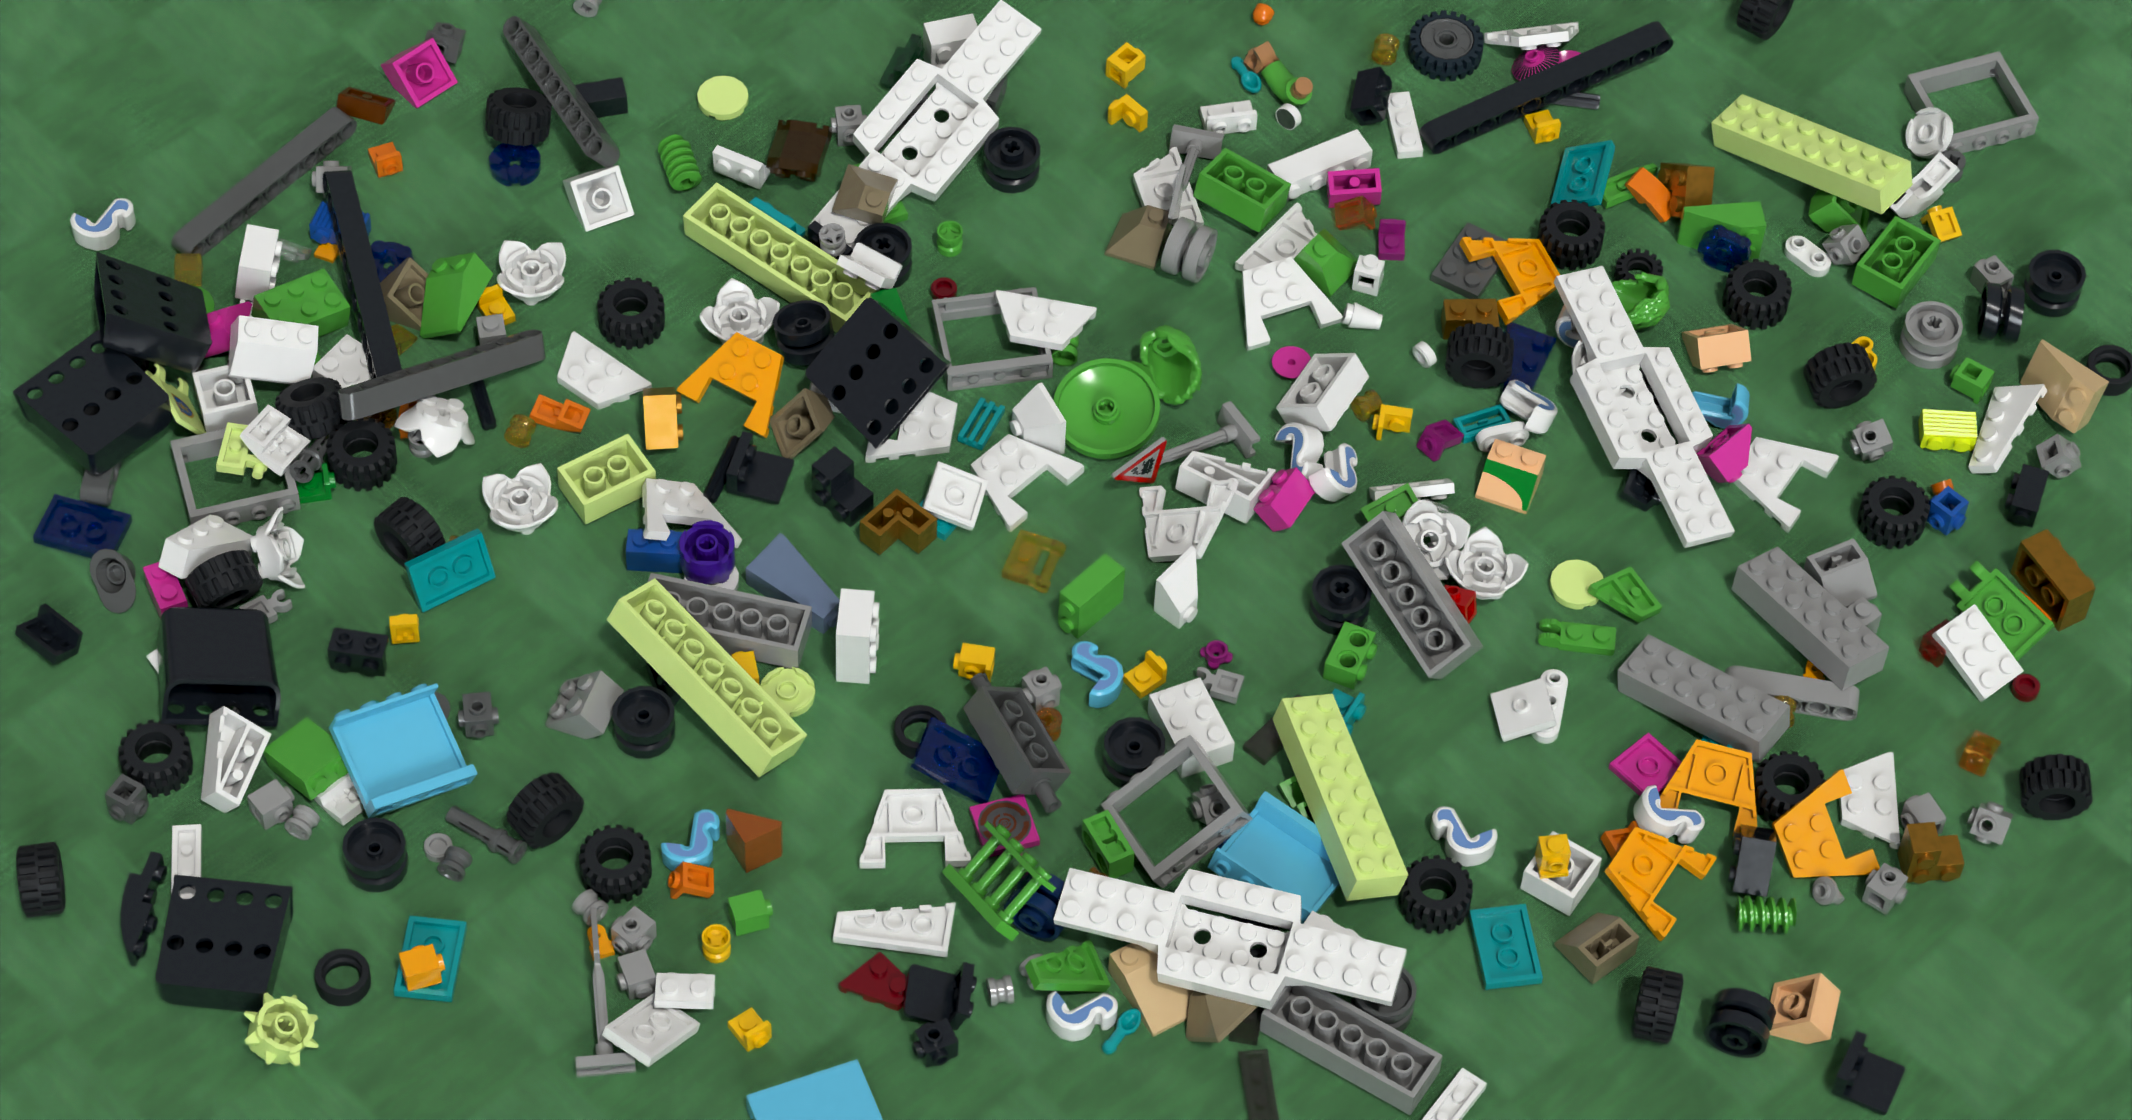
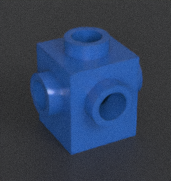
M1949 486L1940 494L1935 495L1928 503L1930 511L1927 522L1946 536L1953 529H1960L1967 519L1965 513L1969 501Z

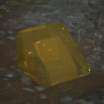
M175 254L174 279L193 286H202V255Z
M399 324L391 326L397 352L400 356L418 338Z

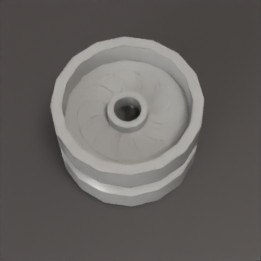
M1180 217L1173 226L1166 241L1161 258V270L1172 275H1176L1181 271L1183 279L1198 283L1211 262L1217 243V229L1202 225L1197 229L1195 221Z
M1936 301L1921 302L1912 306L1906 314L1899 340L1901 354L1908 362L1925 369H1938L1948 365L1955 357L1962 334L1963 324L1961 317L1953 308Z

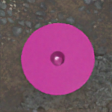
M1286 346L1274 353L1272 366L1279 375L1295 379L1301 374L1311 360V357L1305 350L1299 347Z

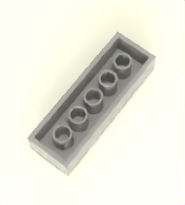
M1382 511L1341 543L1429 678H1444L1483 648L1480 640L1396 513Z
M1779 547L1771 549L1737 567L1731 590L1842 691L1883 670L1889 646Z
M655 573L650 574L648 582L655 578L730 656L738 651H754L755 660L758 662L791 669L792 667L799 668L812 627V606Z
M1649 634L1618 669L1619 692L1726 747L1729 744L1734 749L1752 753V760L1760 763L1790 726V705Z
M1285 986L1272 1009L1265 1008L1261 1015L1259 1031L1408 1115L1412 1114L1440 1072L1443 1055L1326 990L1310 986Z

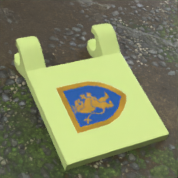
M157 363L154 364L157 368L154 375L146 370L145 373L169 395L171 413L176 422L197 435L206 433L205 427L188 397V383L179 377L177 380L180 382V385L177 389L171 384L168 385L165 383L166 371Z

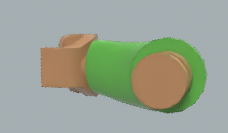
M1269 41L1247 51L1248 54L1243 60L1246 68L1256 74L1261 72L1269 88L1282 102L1293 106H1300L1306 104L1311 99L1313 89L1311 80L1306 77H1294L1279 60Z

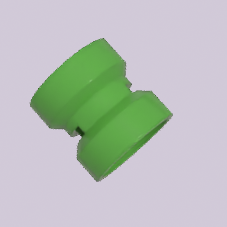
M952 220L939 224L937 227L938 252L946 257L957 256L961 253L963 247L962 226Z
M1078 335L1070 340V343L1063 351L1052 349V358L1056 365L1072 366L1077 362Z

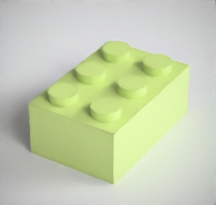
M629 434L557 468L558 486L585 525L642 498V486L646 478L656 479V471Z

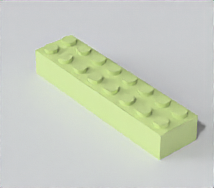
M1744 94L1740 95L1711 122L1715 147L1879 214H1883L1913 185L1911 161Z
M717 182L683 215L685 235L788 302L814 300L827 306L831 315L832 327L836 333L866 298H870V293L877 292V290L865 285V279L859 276L855 279L844 274V268L837 265V259Z
M655 578L617 601L607 621L758 777H761L795 755L807 734Z
M1333 694L1282 698L1272 720L1346 901L1398 895L1408 877V872Z

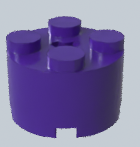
M704 520L692 524V528L687 531L685 530L681 534L679 540L680 565L686 579L703 584L726 582L735 567V541L731 531L729 533L724 528V525L719 522Z

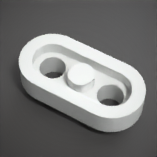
M1797 235L1787 239L1784 254L1790 261L1813 277H1823L1828 274L1831 260L1827 253L1803 236Z
M1516 421L1485 428L1476 435L1475 440L1481 451L1490 452L1495 439L1522 446L1529 438V431L1524 429L1526 425L1524 422Z

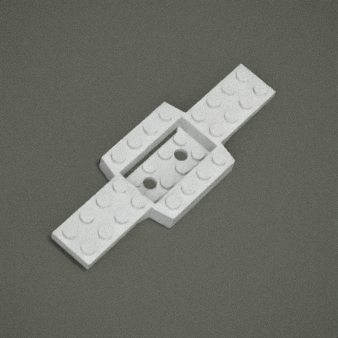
M1000 0L942 69L916 59L853 133L854 144L866 157L859 167L898 179L886 216L910 192L935 202L982 147L989 135L998 128L999 118L987 105L986 101L994 88L1042 31L1039 26L1003 0ZM935 85V91L880 154L878 152L879 149ZM939 110H944L949 114V119L941 123L935 120L934 114ZM906 148H913L917 151V157L913 160H907L903 157L902 152ZM838 190L813 221L818 222L822 226L830 223L842 226L845 230L846 244L854 250V242L858 233L872 224L833 213L832 209L839 192Z
M1603 266L1556 276L1554 284L1585 345L1588 363L1576 368L1570 382L1612 468L1637 469L1652 481L1684 548L1731 537L1735 530L1696 452L1707 447L1713 434L1670 348L1642 346ZM1640 366L1679 444H1675V439L1671 436L1664 422V417L1660 414L1653 400V395L1649 392L1642 378L1643 375L1639 370ZM1619 389H1630L1633 397L1627 398L1622 396ZM1650 432L1655 437V441L1648 442L1644 440L1641 433Z
M1069 868L1053 919L1056 925L1138 944L1158 954V982L1267 1009H1272L1285 986H1310L1392 1006L1407 954V949L1301 924V895L1188 869L1179 886L1172 893ZM1186 905L1290 929V931L1285 933L1221 916L1218 917L1190 910ZM1202 930L1209 932L1211 935L1210 941L1206 944H1198L1194 940L1197 932ZM1256 944L1264 945L1267 949L1266 955L1262 958L1253 957L1250 954L1252 946Z

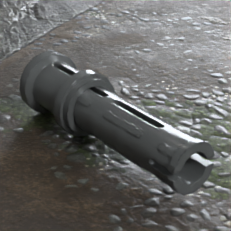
M330 434L317 438L310 448H306L300 453L299 460L292 463L290 474L296 481L300 483L309 482L314 476V471L322 466L323 457L327 453V440L330 439ZM303 468H305L306 470L301 475L300 472L303 470Z
M456 805L452 806L447 812V822L486 843L489 850L493 853L499 852L508 857L509 862L512 864L518 863L527 850V843L524 840L518 841L509 836L508 831L505 829H495Z

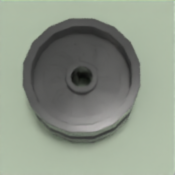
M1403 968L1392 1006L1355 997L1351 998V1004L1401 1032L1407 1028L1412 1020L1417 987L1413 976Z

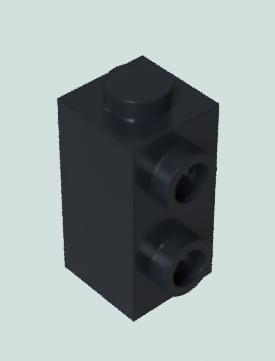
M1380 66L1358 71L1350 111L1361 126L1382 122L1385 119L1390 90H1392V81Z
M622 77L575 85L597 118L628 113L627 94Z
M2023 464L2020 474L2014 473L2010 488L2015 489L2014 494H2008L2004 509L2009 510L2007 521L2033 528L2049 471Z

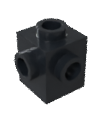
M947 1018L935 1023H925L915 1030L914 1042L911 1043L912 1050L917 1059H922L926 1068L933 1065H943L949 1059L958 1056L959 1041Z

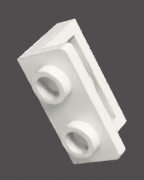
M719 145L712 152L715 172L759 190L770 175V170L763 163Z
M856 243L851 256L840 255L837 265L844 268V274L855 279L858 276L865 279V285L877 291L880 288L892 289L902 269L900 263L862 243Z
M657 973L654 999L655 1008L713 1009L715 997L714 974Z

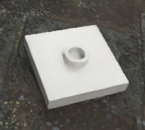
M938 461L935 465L922 508L938 519L972 531L988 480Z
M1544 678L1490 694L1503 742L1557 726Z

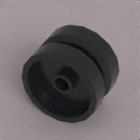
M1019 127L1000 128L991 133L984 145L983 174L986 182L993 189L1012 194L1024 192L1033 187L1039 179L1041 146L1038 139L1030 131Z
M875 223L865 227L858 233L854 247L856 243H862L902 265L893 288L903 285L909 279L912 272V242L908 233L898 225L890 223Z
M2046 250L2038 253L2031 259L2023 284L2025 292L2024 301L2033 311L2047 317H2061L2071 313L2077 306L2086 279L2085 267L2078 258L2065 251Z
M1985 282L1977 315L1978 339L1992 341L1997 335L1999 328V337L2002 342L2016 344L2024 312L2025 292L2023 286L2009 285L2003 295L2002 287L1999 283Z
M814 300L792 302L782 307L773 318L779 353L784 357L785 362L793 365H810L835 336L829 308L823 303Z
M1343 564L1332 565L1321 570L1313 580L1309 613L1314 624L1328 634L1338 636L1345 621L1363 627L1367 622L1372 590L1357 568Z
M637 686L628 689L617 698L613 705L612 715L614 738L617 746L625 754L641 759L660 756L667 751L675 740V711L671 698L662 690L652 686Z
M1127 717L1118 720L1109 727L1104 736L1103 770L1107 778L1119 787H1124L1129 783L1132 776L1143 772L1151 766L1155 758L1165 755V737L1161 729L1152 721L1141 717Z
M384 818L365 819L353 825L344 836L342 851L345 859V869L349 880L356 887L367 892H382L392 889L403 880L407 874L409 864L407 846L403 831L395 823Z
M1728 988L1716 993L1710 1011L1711 1015H1709L1704 1032L1707 1042L1715 1049L1735 1057L1752 1058L1763 1054L1766 1050L1770 1036L1769 1031L1772 1029L1776 1015L1774 1005L1762 995L1746 989Z

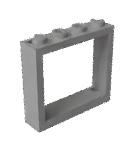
M2000 51L1907 75L1903 92L1915 113L1927 107H1934L1927 95L1928 93L1995 76L2018 115L2016 118L1955 133L1952 135L1951 142L1944 152L1949 149L1965 153L1981 150L1996 144H2004L2019 138H2026V136L2035 134L2039 120L2037 113Z
M1036 287L1006 291L1029 296L1032 294V296L1038 297ZM996 291L932 300V322L938 350L944 358L951 362L942 321L1001 314L999 304L995 300ZM1037 347L1039 355L957 366H952L951 364L944 373L947 391L1052 378L1053 358L1051 350Z
M225 429L170 441L191 525L210 514L219 516L224 522L234 526L242 522L255 519L261 520L268 516H273L279 507H283L284 514L301 509L295 479L290 474V468L284 473L288 489L196 509L185 463L219 456Z
M1191 735L1177 741L1173 749L1165 755L1155 758L1151 766L1143 772L1132 776L1129 783L1120 790L1113 791L1109 794L1107 800L1101 804L1104 810H1109L1149 876L1162 888L1170 884L1253 819L1201 744ZM1194 755L1231 808L1155 866L1119 812Z

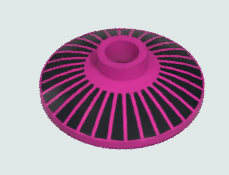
M1538 45L1536 49L1526 50L1516 58L1512 66V73L1516 80H1523L1561 62V55L1555 47Z

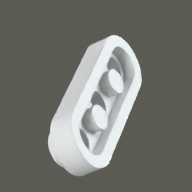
M1557 669L1547 670L1541 675V678L1545 680L1550 701L1554 703L1552 709L1557 726L1531 733L1537 742L1543 744L1554 742L1560 730L1568 678L1562 671Z

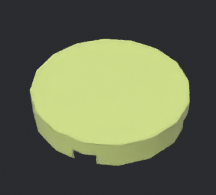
M715 76L706 80L699 87L697 101L699 109L704 115L708 117L710 115L715 117L716 120L723 121L740 116L748 105L749 96L746 86L740 80L730 76Z
M1578 559L1567 560L1558 564L1552 571L1549 587L1558 603L1567 608L1578 610L1589 605L1591 607L1599 601V599L1589 594L1587 590L1590 584L1604 578L1599 569L1587 561Z
M779 667L768 672L761 681V688L790 717H797L807 712L813 705L815 698L814 681L807 672L800 668L784 669V667Z

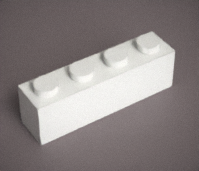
M1358 129L1268 164L1267 171L1291 183L1287 200L1295 199L1304 193L1318 190L1326 185L1328 171L1357 170L1371 167L1373 150Z

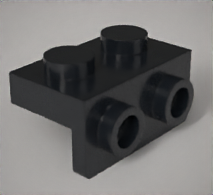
M1629 469L1618 497L1645 512L1653 505H1659L1661 500L1652 481L1639 470Z
M44 603L40 605L36 618L17 625L15 635L55 665L78 654L83 632Z
M334 628L327 649L330 669H336L340 672L363 673L366 676L385 677L387 671L385 651L389 641L388 636Z

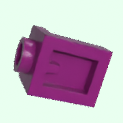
M1380 219L1378 229V260L1404 261L1405 220Z
M1444 419L1425 427L1417 443V448L1435 462L1440 459L1444 449L1460 444L1464 434Z

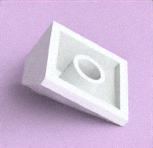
M619 165L585 172L563 180L570 205L585 232L634 215Z
M1038 383L1012 409L1010 429L1015 437L1018 436L1022 440L1062 455L1065 452L1066 420L1043 383Z
M1192 546L1156 579L1154 612L1178 629L1186 622L1190 623L1198 612L1196 549Z

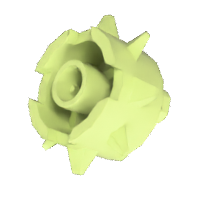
M268 992L264 993L263 1006L258 1012H244V1015L251 1021L248 1037L244 1040L245 1044L249 1046L252 1052L264 1059L268 1065L271 1063L284 1065L290 1062L295 1067L299 1066L301 1051L305 1047L318 1048L319 1046L312 1039L315 1027L314 1022L318 1020V1017L314 1014H308L307 1006L300 1002L296 995L291 997L281 996L280 999H274Z

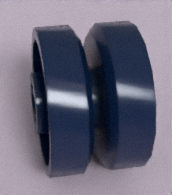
M1028 871L1016 885V890L1004 904V910L1032 879L1033 876ZM1051 874L1052 878L1049 881L1056 887L1054 892L1041 885L1013 917L1015 921L1012 923L1028 936L1043 941L1056 940L1064 929V926L1054 924L1053 919L1065 882Z

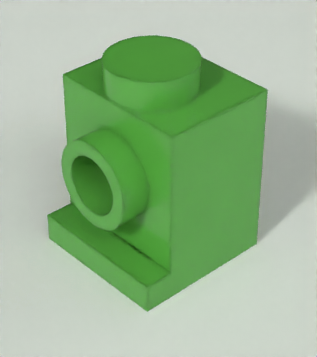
M1966 357L1961 365L1956 364L1949 377L1953 379L1951 387L1973 398V403L1978 405L1990 388L1995 371Z

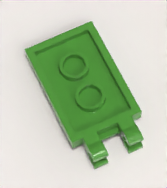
M1976 560L1969 569L1980 581L1970 591L1957 579L1949 586L1951 591L1961 600L1956 606L1963 613L1975 604L2016 661H2018L2055 625L1997 568L1989 573Z

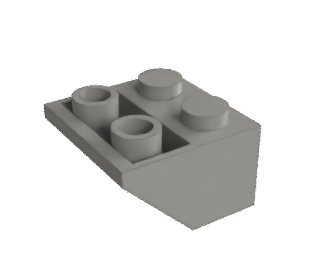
M1854 538L1807 556L1803 570L1846 608L1862 596L1868 601L1877 597L1868 558Z
M601 670L568 679L561 685L559 689L560 694L549 710L550 715L545 725L550 729L583 739L602 735L613 715V705L624 690Z

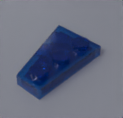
M1511 322L1507 324L1506 332L1510 334V338H1513L1514 341L1513 364L1510 378H1507V381L1503 383V392L1511 380L1521 381L1527 384L1531 391H1533L1556 345L1557 338Z

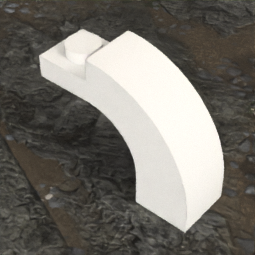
M1939 152L1912 179L1913 185L1889 208L1901 218L1917 215L1933 204L1944 193L1942 189L1960 171L1959 168Z

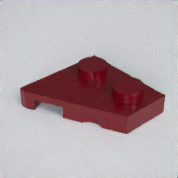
M878 952L838 984V990L845 994L848 991L863 996V1000L871 1003H880L886 1008L898 1011L904 1005L907 977L881 952Z

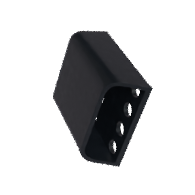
M96 252L94 300L102 348L112 349L184 372H195L212 344L202 290L190 284Z
M866 298L808 366L805 374L873 447L877 449L893 435L952 363L944 358L885 304L872 298Z
M98 329L12 391L26 420L36 426L93 475H102L164 430L172 420L169 395L125 353L104 348L105 351L102 353H94L91 350L94 345L101 344ZM75 359H82L86 362L83 367L78 369L70 366L71 362ZM55 374L64 376V380L59 384H53L49 381L50 377ZM37 389L43 392V395L38 399H30L28 397V393L32 390Z
M171 607L165 610L161 616L157 636L161 724L208 725L211 713L201 714L196 709L198 706L205 705L210 707L212 712L223 706H235L240 710V716L257 726L277 727L281 694L268 616L263 611L257 609ZM170 705H179L184 711L176 714L172 713L168 707ZM263 707L268 710V714L260 716L255 714L253 709Z
M174 875V884L155 976L161 999L174 1005L258 1012L263 1006V994L268 992L271 996L273 995L294 913L293 887ZM191 887L196 893L190 899H182L180 891L183 888ZM214 890H219L224 893V898L219 902H211L208 899V895ZM248 893L253 896V900L248 905H240L237 903L238 896ZM272 896L282 899L281 905L276 908H269L265 902Z

